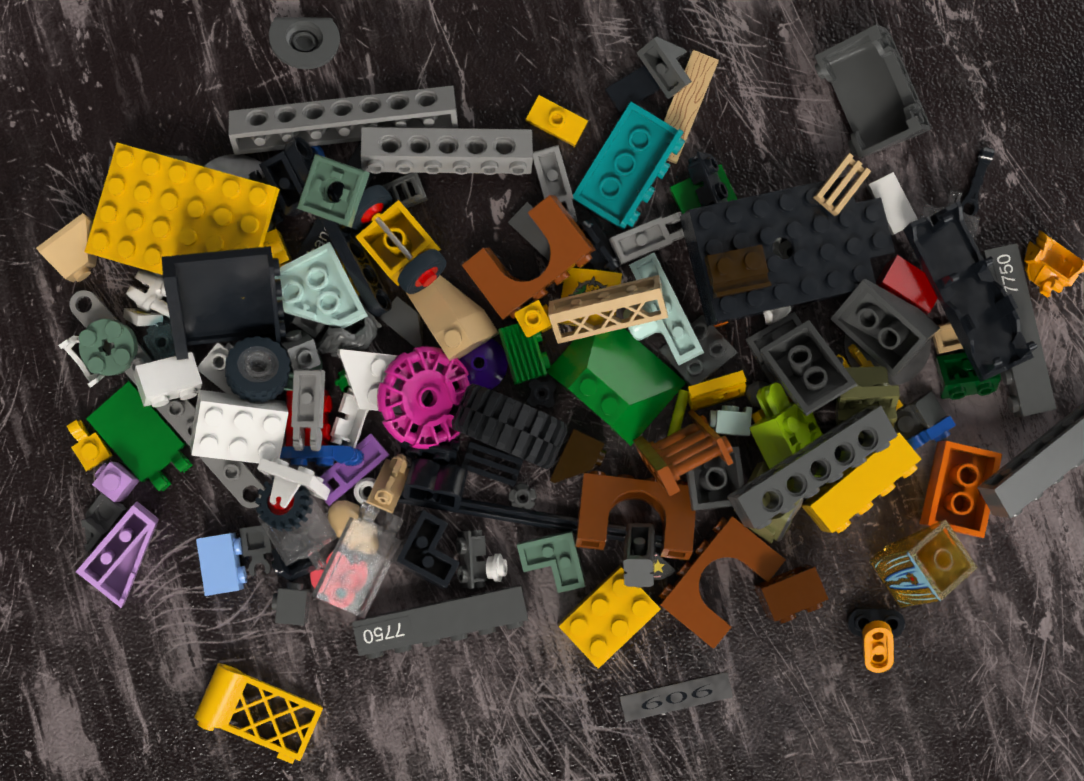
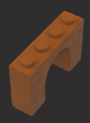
M549 195L528 212L550 245L551 255L549 264L539 277L531 281H524L512 276L490 247L482 248L462 264L463 268L502 319L509 317L513 320L516 319L514 315L516 311L524 308L531 300L535 302L542 299L548 294L546 288L554 282L556 285L561 284L571 276L568 272L576 265L581 268L593 259L590 254L596 250L555 195Z
M601 471L584 473L581 484L575 547L604 550L609 512L622 501L636 499L650 504L660 515L662 520L660 557L689 560L693 552L696 510H691L688 482L676 481L680 491L669 496L655 478L640 480L626 474H621L617 477L606 476Z
M728 516L726 519L721 517L712 528L715 532L709 541L706 539L701 541L694 551L697 554L691 563L686 561L676 574L679 578L673 585L668 583L658 595L661 598L658 602L660 606L713 649L731 629V626L703 602L699 592V580L703 570L714 560L730 557L738 559L764 581L769 582L786 560L733 516Z

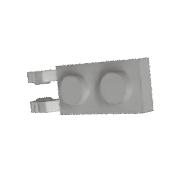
M556 145L533 152V162L543 198L555 195L561 204H566L567 212L577 222L572 202L573 195L559 146Z
M677 212L663 219L659 217L610 238V244L616 257L619 259V264L628 263L683 238V229H679L669 235L666 228L667 225L679 222L682 212Z
M294 369L291 427H293V448L295 451H302L304 449V428H310L311 450L320 451L322 447L324 370Z

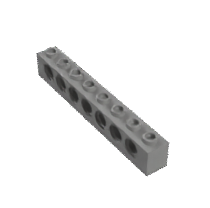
M445 86L229 111L228 135L234 155L283 150L287 143L297 137L303 138L309 146L361 141V127L458 129L454 87Z

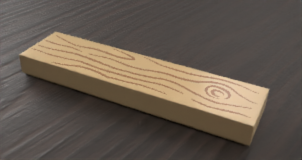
M695 50L692 51L685 68V72L692 82L673 97L664 122L675 129L684 131L682 139L685 142L719 61ZM684 145L677 155L672 153L667 161L677 164Z

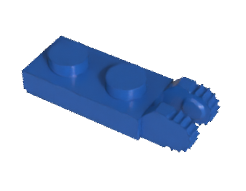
M344 445L322 446L320 451H312L311 446H304L302 451H295L293 446L282 447L280 458L290 461L291 466L305 467L308 462H316V465L333 466L334 461L346 466H357L364 461V454L360 449Z

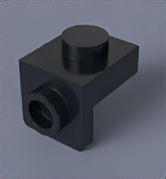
M309 540L285 552H282L277 547L271 550L274 558L271 564L275 573L278 576H283L290 582L321 567L314 545Z

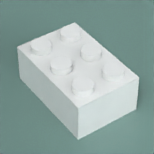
M199 390L190 439L191 455L260 463L261 458L272 461L273 457L280 459L289 413L285 401L270 399L264 403H252L249 400L240 399L237 394Z

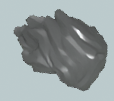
M365 309L367 317L344 329L333 326L328 327L322 339L316 344L317 352L322 354L330 353L332 357H338V349L364 352L376 338L377 329L381 328L382 325Z

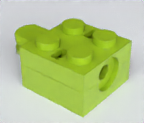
M773 383L757 391L756 397L765 417L753 424L749 429L769 469L823 435L813 412L806 416L794 402L790 403L781 384Z

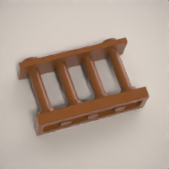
M693 409L688 411L693 422L692 424L656 443L653 441L648 442L643 435L633 440L644 465L669 496L680 491L676 481L680 480L679 476L719 456L728 466L733 464L729 454L733 452V449L726 436L720 437L709 426L704 415L699 416Z

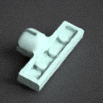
M655 253L630 264L629 266L636 280L656 275L660 276L662 293L668 312V318L628 327L631 335L640 341L654 333H662L678 365L703 354L704 351ZM658 300L645 302L641 309L649 313L659 311ZM629 309L625 310L623 318H629L632 311Z

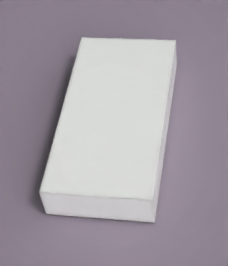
M894 172L867 185L873 199H882L891 235L902 231L909 223L918 220Z

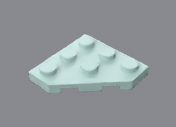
M330 242L280 267V276H275V279H280L282 296L277 297V300H282L284 313L343 329L368 316Z

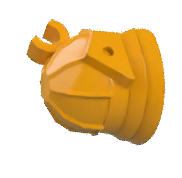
M1038 230L1036 245L1031 241L1029 242L1024 259L1025 271L1029 280L1039 286V292L1045 297H1050L1052 290L1060 293L1063 287L1072 286L1079 276L1078 274L1084 272V261L1042 231Z

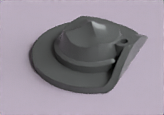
M275 17L269 29V44L273 53L283 63L294 68L314 69L321 67L334 58L339 48L340 35L332 18Z

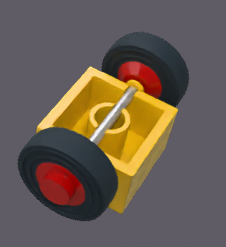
M375 185L369 187L363 192L352 225L354 230H362L355 237L397 286L400 285L408 294H415L432 284L440 276L446 267V260L439 252L441 249L399 200L390 207L392 197L383 186Z

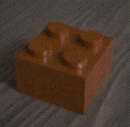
M803 564L774 576L769 582L762 581L753 585L766 617L774 622L779 621L780 624L795 619V613L806 610L807 613L823 607L822 602L829 600L816 567L808 564Z

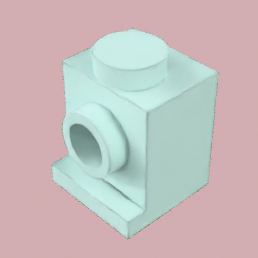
M722 405V410H710L709 426L713 427L717 434L750 436L749 427H751L752 407L743 408V412H739V407L727 405Z

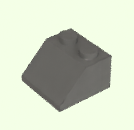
M732 447L733 452L729 454L733 464L729 466L717 456L686 473L692 511L732 507L727 496L744 486L739 447Z

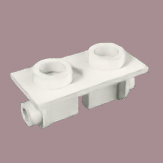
M348 388L347 393H343L338 410L346 415L344 419L336 417L330 436H332L330 442L356 448L369 410L356 407L353 391L351 388Z

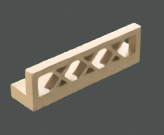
M656 275L549 301L548 316L559 344L668 318V312L662 293L660 276ZM658 300L659 311L649 313L641 309L645 302ZM625 307L632 311L629 318L620 319L614 316V313L619 308ZM594 314L605 318L600 325L596 326L587 323L586 320L590 315ZM570 321L577 326L574 331L561 333L558 323Z

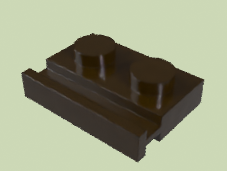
M762 245L704 257L710 285L714 292V299L772 286L767 274L769 272Z

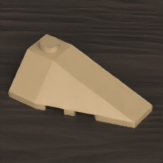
M441 275L425 289L415 294L407 293L449 361L464 357L499 334L484 309Z

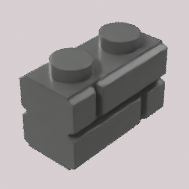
M629 523L626 525L623 564L624 585L627 587L642 588L654 585L656 546L655 525Z

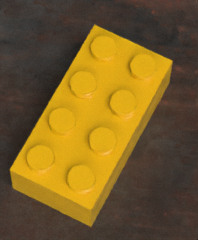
M897 432L898 436L889 441L891 445L878 453L872 452L866 456L867 461L855 468L849 467L843 471V477L835 482L826 483L817 494L802 503V508L821 531L829 533L835 531L837 533L842 532L851 524L849 520L857 513L859 515L864 514L874 505L871 502L878 495L882 497L887 495L896 487L894 482L900 477L905 479L918 469L916 464L922 459L900 432Z

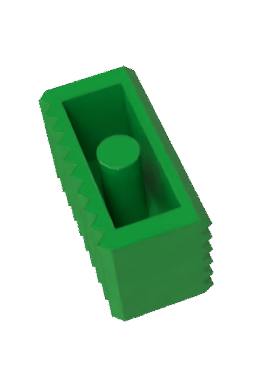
M519 323L498 329L515 385L547 376L546 369L551 368L547 353H541L538 342L543 341L541 332L527 338Z

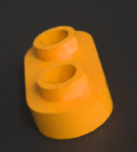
M879 620L872 621L864 627L862 632L863 658L868 670L881 673L890 669L894 662L893 634L888 623Z

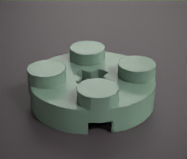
M100 319L94 321L79 334V353L83 363L91 373L104 376L121 374L130 368L134 356L137 355L138 342L133 330L118 320ZM105 340L108 343H114L115 348L111 349V355L103 351L102 346Z

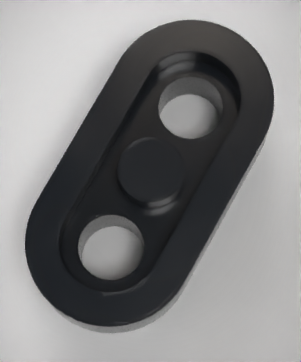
M856 608L848 614L846 619L848 630L858 637H863L862 632L864 628L858 626V621L861 618H865L867 624L877 620L887 623L889 619H894L895 626L891 629L893 638L901 635L905 628L904 617L900 612L893 609Z

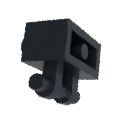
M285 151L259 164L265 175L264 178H262L259 170L249 174L250 179L280 189L271 217L274 225L284 221L280 213L281 209L286 216H297L304 212L297 209L304 188Z

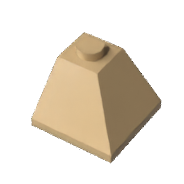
M83 213L36 247L39 253L66 280L71 282H80L91 274L90 270L96 266L97 256L84 252L94 219Z

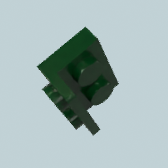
M966 353L938 356L935 360L942 385L940 391L941 399L950 398L958 400L968 395H989L997 390L1001 380V375L998 374L980 382Z

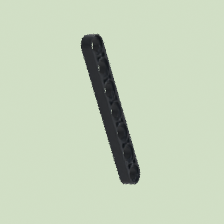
M297 137L287 143L284 149L304 188L315 155L309 144L303 138ZM330 185L327 191L329 199L333 202H339ZM319 217L368 311L375 317H380L390 311L392 308L390 297L362 244L355 237L357 235L354 229Z

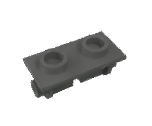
M482 530L458 531L456 551L460 555V566L457 569V577L461 583V588L474 589L485 587V581H488L486 561H476V556L486 555L485 535H482Z

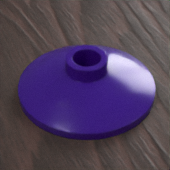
M490 339L459 359L469 373L467 376L469 383L477 384L490 390L503 380L507 371L505 351L493 339ZM482 358L485 362L484 366L476 368L474 366L475 359Z

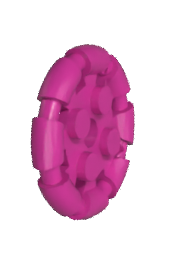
M432 346L413 348V352L408 354L403 352L392 360L385 369L384 373H386L383 383H379L377 390L378 411L383 414L384 420L382 423L388 432L399 442L405 441L410 443V447L417 449H429L431 446L439 447L440 443L444 441L448 443L457 437L460 432L452 429L454 416L449 413L452 405L459 406L466 387L471 385L467 377L469 373L463 363L458 358L449 361L441 348ZM418 362L421 370L414 372L412 364ZM438 363L443 365L442 373L435 371ZM397 378L403 381L399 384L398 390L393 388ZM457 381L459 385V388L456 391L452 384V382ZM426 390H430L433 394V401L428 406H425L421 400L422 394ZM399 405L402 414L395 416L393 407ZM412 424L419 425L415 433L410 431ZM440 424V431L436 433L434 426Z

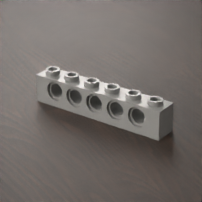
M361 127V169L370 173L531 174L533 162L532 130Z

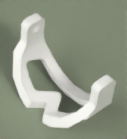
M72 336L58 346L60 349L64 348L78 364L89 381L88 386L91 388L105 376L100 374L91 375L81 358L71 349L75 343H80L79 336Z

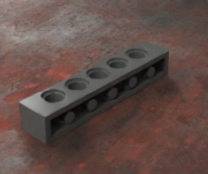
M867 406L727 497L744 527L756 528L757 530L768 526L772 522L771 518L778 513L784 514L796 507L795 502L804 497L806 499L817 494L820 491L819 487L826 482L832 483L839 480L844 475L843 471L849 467L855 468L867 461L866 456L872 452L878 453L891 445L889 441L898 435L882 406ZM861 431L864 434L862 445L858 441V435ZM837 447L841 450V456L838 460H836L834 455ZM815 461L817 463L818 470L817 473L813 476L811 473V465ZM790 477L794 480V487L791 491L787 489V480ZM768 492L770 503L765 507L762 498Z

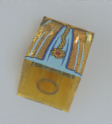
M942 520L887 545L869 560L900 608L943 600L978 568L947 520Z

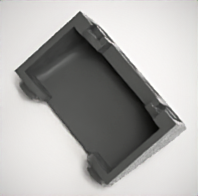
M876 24L815 55L817 64H815L816 72L821 79L826 78L828 82L832 83L853 133L850 134L851 140L848 141V145L854 156L858 155L859 159H863L931 129L893 38L885 27Z

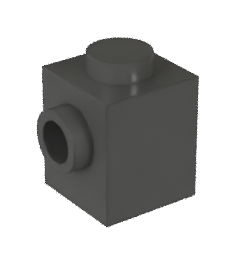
M287 582L286 587L278 588V593H274L272 598V610H276L275 623L302 626L307 624L311 589L303 588V583Z

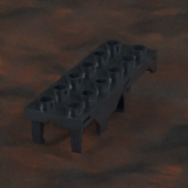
M960 201L945 207L931 217H923L909 223L903 231L979 381H985L1034 358L1032 352L1038 348V345L1034 341L1026 343L1021 333L1020 318L1016 312L1018 306L1012 294L1008 295L1004 287L994 280L988 268L993 265V258L990 256L983 259L963 220V209Z

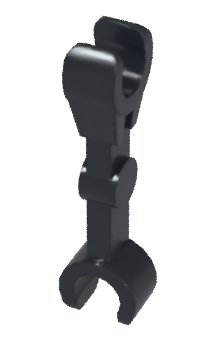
M984 147L979 151L977 156L978 164L974 176L970 180L969 191L960 202L963 210L966 203L972 206L970 217L978 212V193L983 184L987 166L991 163L994 156V149Z

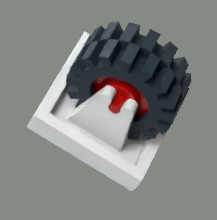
M273 457L272 461L263 458L260 460L257 469L270 478L273 483L266 481L263 485L267 488L264 491L262 489L258 491L261 498H256L255 503L259 505V507H256L257 513L261 515L259 517L278 531H283V529L287 532L292 531L293 526L296 529L300 528L299 522L302 520L306 523L308 520L305 517L306 513L311 514L312 512L309 505L313 504V500L309 496L312 495L327 500L330 489L323 484L324 479L315 476V472L299 466L296 470L289 467L288 462Z

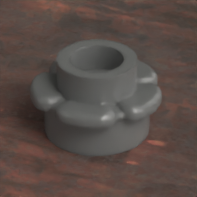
M520 483L516 485L515 489H511L509 500L512 502V507L528 510L534 507V500L537 498L534 488L528 487L525 483ZM525 495V500H521L520 496Z

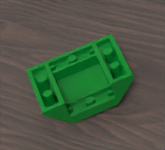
M624 328L574 340L553 363L551 368L546 371L561 386L574 394L610 426L609 428L630 446L633 444V440L637 439L686 384L682 378Z

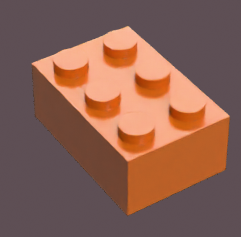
M950 441L937 442L920 524L984 538L990 509L977 487L999 470L1002 454Z

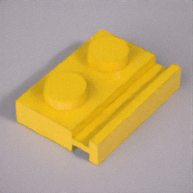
M743 370L689 386L688 403L690 409L695 411L745 396L746 378Z

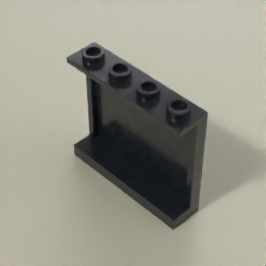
M271 246L162 257L163 281L177 360L189 359L188 345L244 340L247 337L254 338L255 336H260V338L275 336L276 342L281 346L280 337H286L284 320H279L278 318L284 317L282 300H277V297L282 296L280 279H275V276H280L279 259L272 258Z

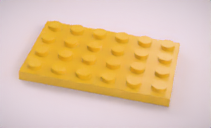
M116 143L84 252L163 275L162 257L263 247L280 189Z

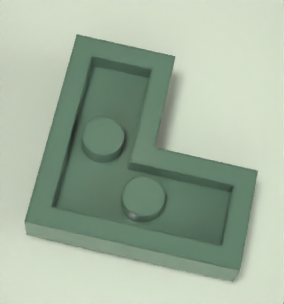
M573 530L517 543L523 572L551 566L558 593L586 587L578 550L575 547Z

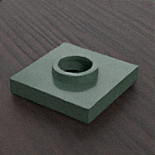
M315 154L297 209L352 228L370 173ZM333 182H341L345 186L339 202L331 201L327 194L328 188Z

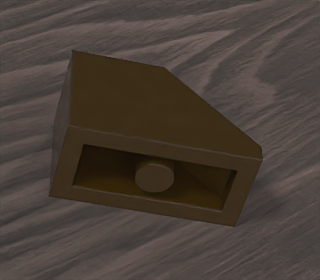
M573 429L549 481L557 483L593 470L595 465L600 467L607 451L602 449L605 443Z

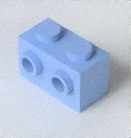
M236 532L196 539L205 596L244 589V583H247V572L245 566H241L239 555H242L243 551L241 538L236 537Z

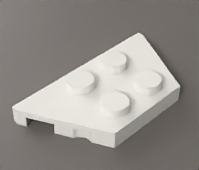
M338 349L337 354L341 358L347 382L353 391L356 407L358 409L378 411V385L383 383L386 373H384L385 369L398 355ZM418 362L412 364L414 372L421 370ZM438 363L435 371L441 373L443 365ZM397 378L393 388L398 390L399 384L403 381ZM426 390L422 394V402L424 401L430 390ZM399 405L393 407L395 413H402Z

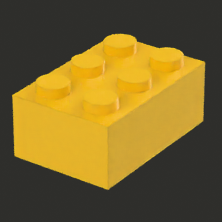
M619 565L558 623V627L599 669L661 609L642 588L624 585V569Z

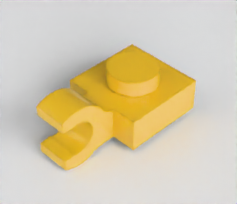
M75 420L67 425L69 432L78 441L71 448L86 471L93 469L113 456L100 434L95 432L90 435L81 420Z

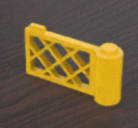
M218 663L194 718L198 720L197 725L205 730L213 731L214 728H221L279 752L277 758L293 764L295 759L301 760L323 710V706L248 676L232 666ZM249 683L258 687L262 698L247 704L243 695L246 684ZM264 690L272 694L266 696ZM276 696L285 698L289 709L273 715L268 700ZM241 699L243 706L236 708L239 700ZM290 701L297 703L299 705L292 707ZM264 702L269 717L254 722L249 707ZM306 707L315 711L310 722L299 725L295 710ZM245 709L250 722L249 725L238 728L229 724L234 713ZM291 713L296 727L281 733L275 719ZM272 721L277 735L268 739L260 737L256 726ZM308 727L307 732L304 736L302 733V729ZM252 728L254 734H253V733H250V732H248V731H246V730H249V729ZM298 731L302 741L298 752L287 748L282 737ZM279 739V742H280L281 745H279V744H277V743H275V742H273V741Z

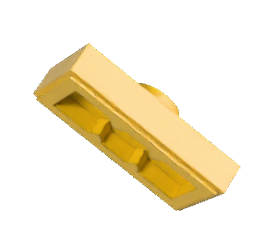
M538 95L526 118V122L574 147L588 124V120Z

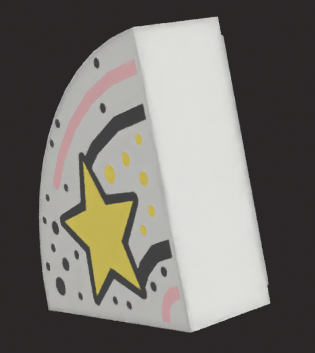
M124 308L123 318L136 326L163 324V314L155 311L145 312L142 309Z

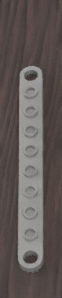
M78 291L70 299L71 312L85 328L100 319L118 320L102 301L90 291ZM89 297L92 301V307L88 312L82 313L78 308L79 300ZM107 340L104 341L102 346L109 355H111V349L115 348L114 343H108ZM139 343L137 355L134 356L130 368L125 371L136 386L134 378L135 366L154 361ZM180 398L169 400L168 404L156 407L190 446L196 407L189 399L181 400ZM200 457L241 505L247 508L259 506L255 502H249L245 499V489L252 485L257 487L258 490L262 489L264 491L266 488L244 462Z

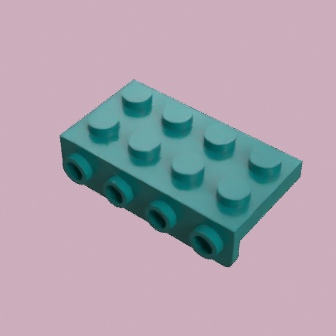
M630 102L573 194V200L622 230H625L627 225L633 227L641 214L637 211L642 201L648 203L656 190L652 187L657 177L663 179L668 171L670 164L667 163V160L672 153L677 155L684 145L685 140L682 139L684 131L675 129L635 103Z

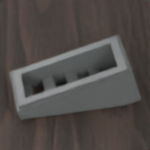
M410 173L382 185L388 192H392L395 202L399 200L405 208L428 200L418 173ZM410 183L413 184L416 195L412 197L407 187ZM402 187L406 197L405 200H400L397 188Z

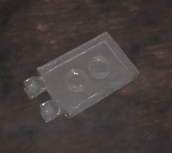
M363 501L360 506L358 519L349 518L312 594L315 598L364 619L388 571L391 560L401 543V540L395 538L403 523V519L389 512L386 513L382 526L373 523L380 508L366 503V501Z

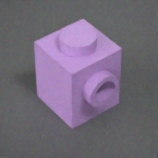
M109 462V464L104 463L94 475L97 479L92 485L113 502H123L140 480L119 462Z

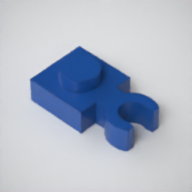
M945 416L931 428L920 431L906 441L914 450L929 440L934 439L935 442H939L951 434L949 429L956 426L951 416Z

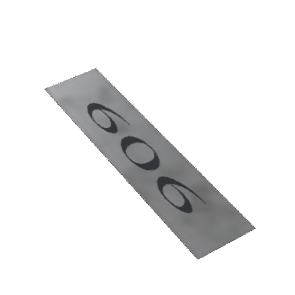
M725 672L622 696L620 701L625 722L732 698L733 694L728 673Z

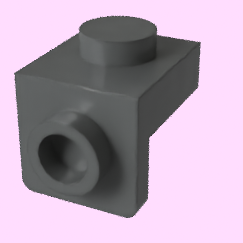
M292 330L286 333V337L280 338L281 347L287 352L293 372L294 369L308 370L321 364L314 339L304 330Z

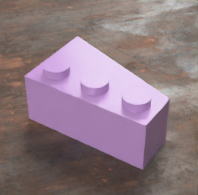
M137 501L78 568L76 573L122 608L127 600L159 519Z

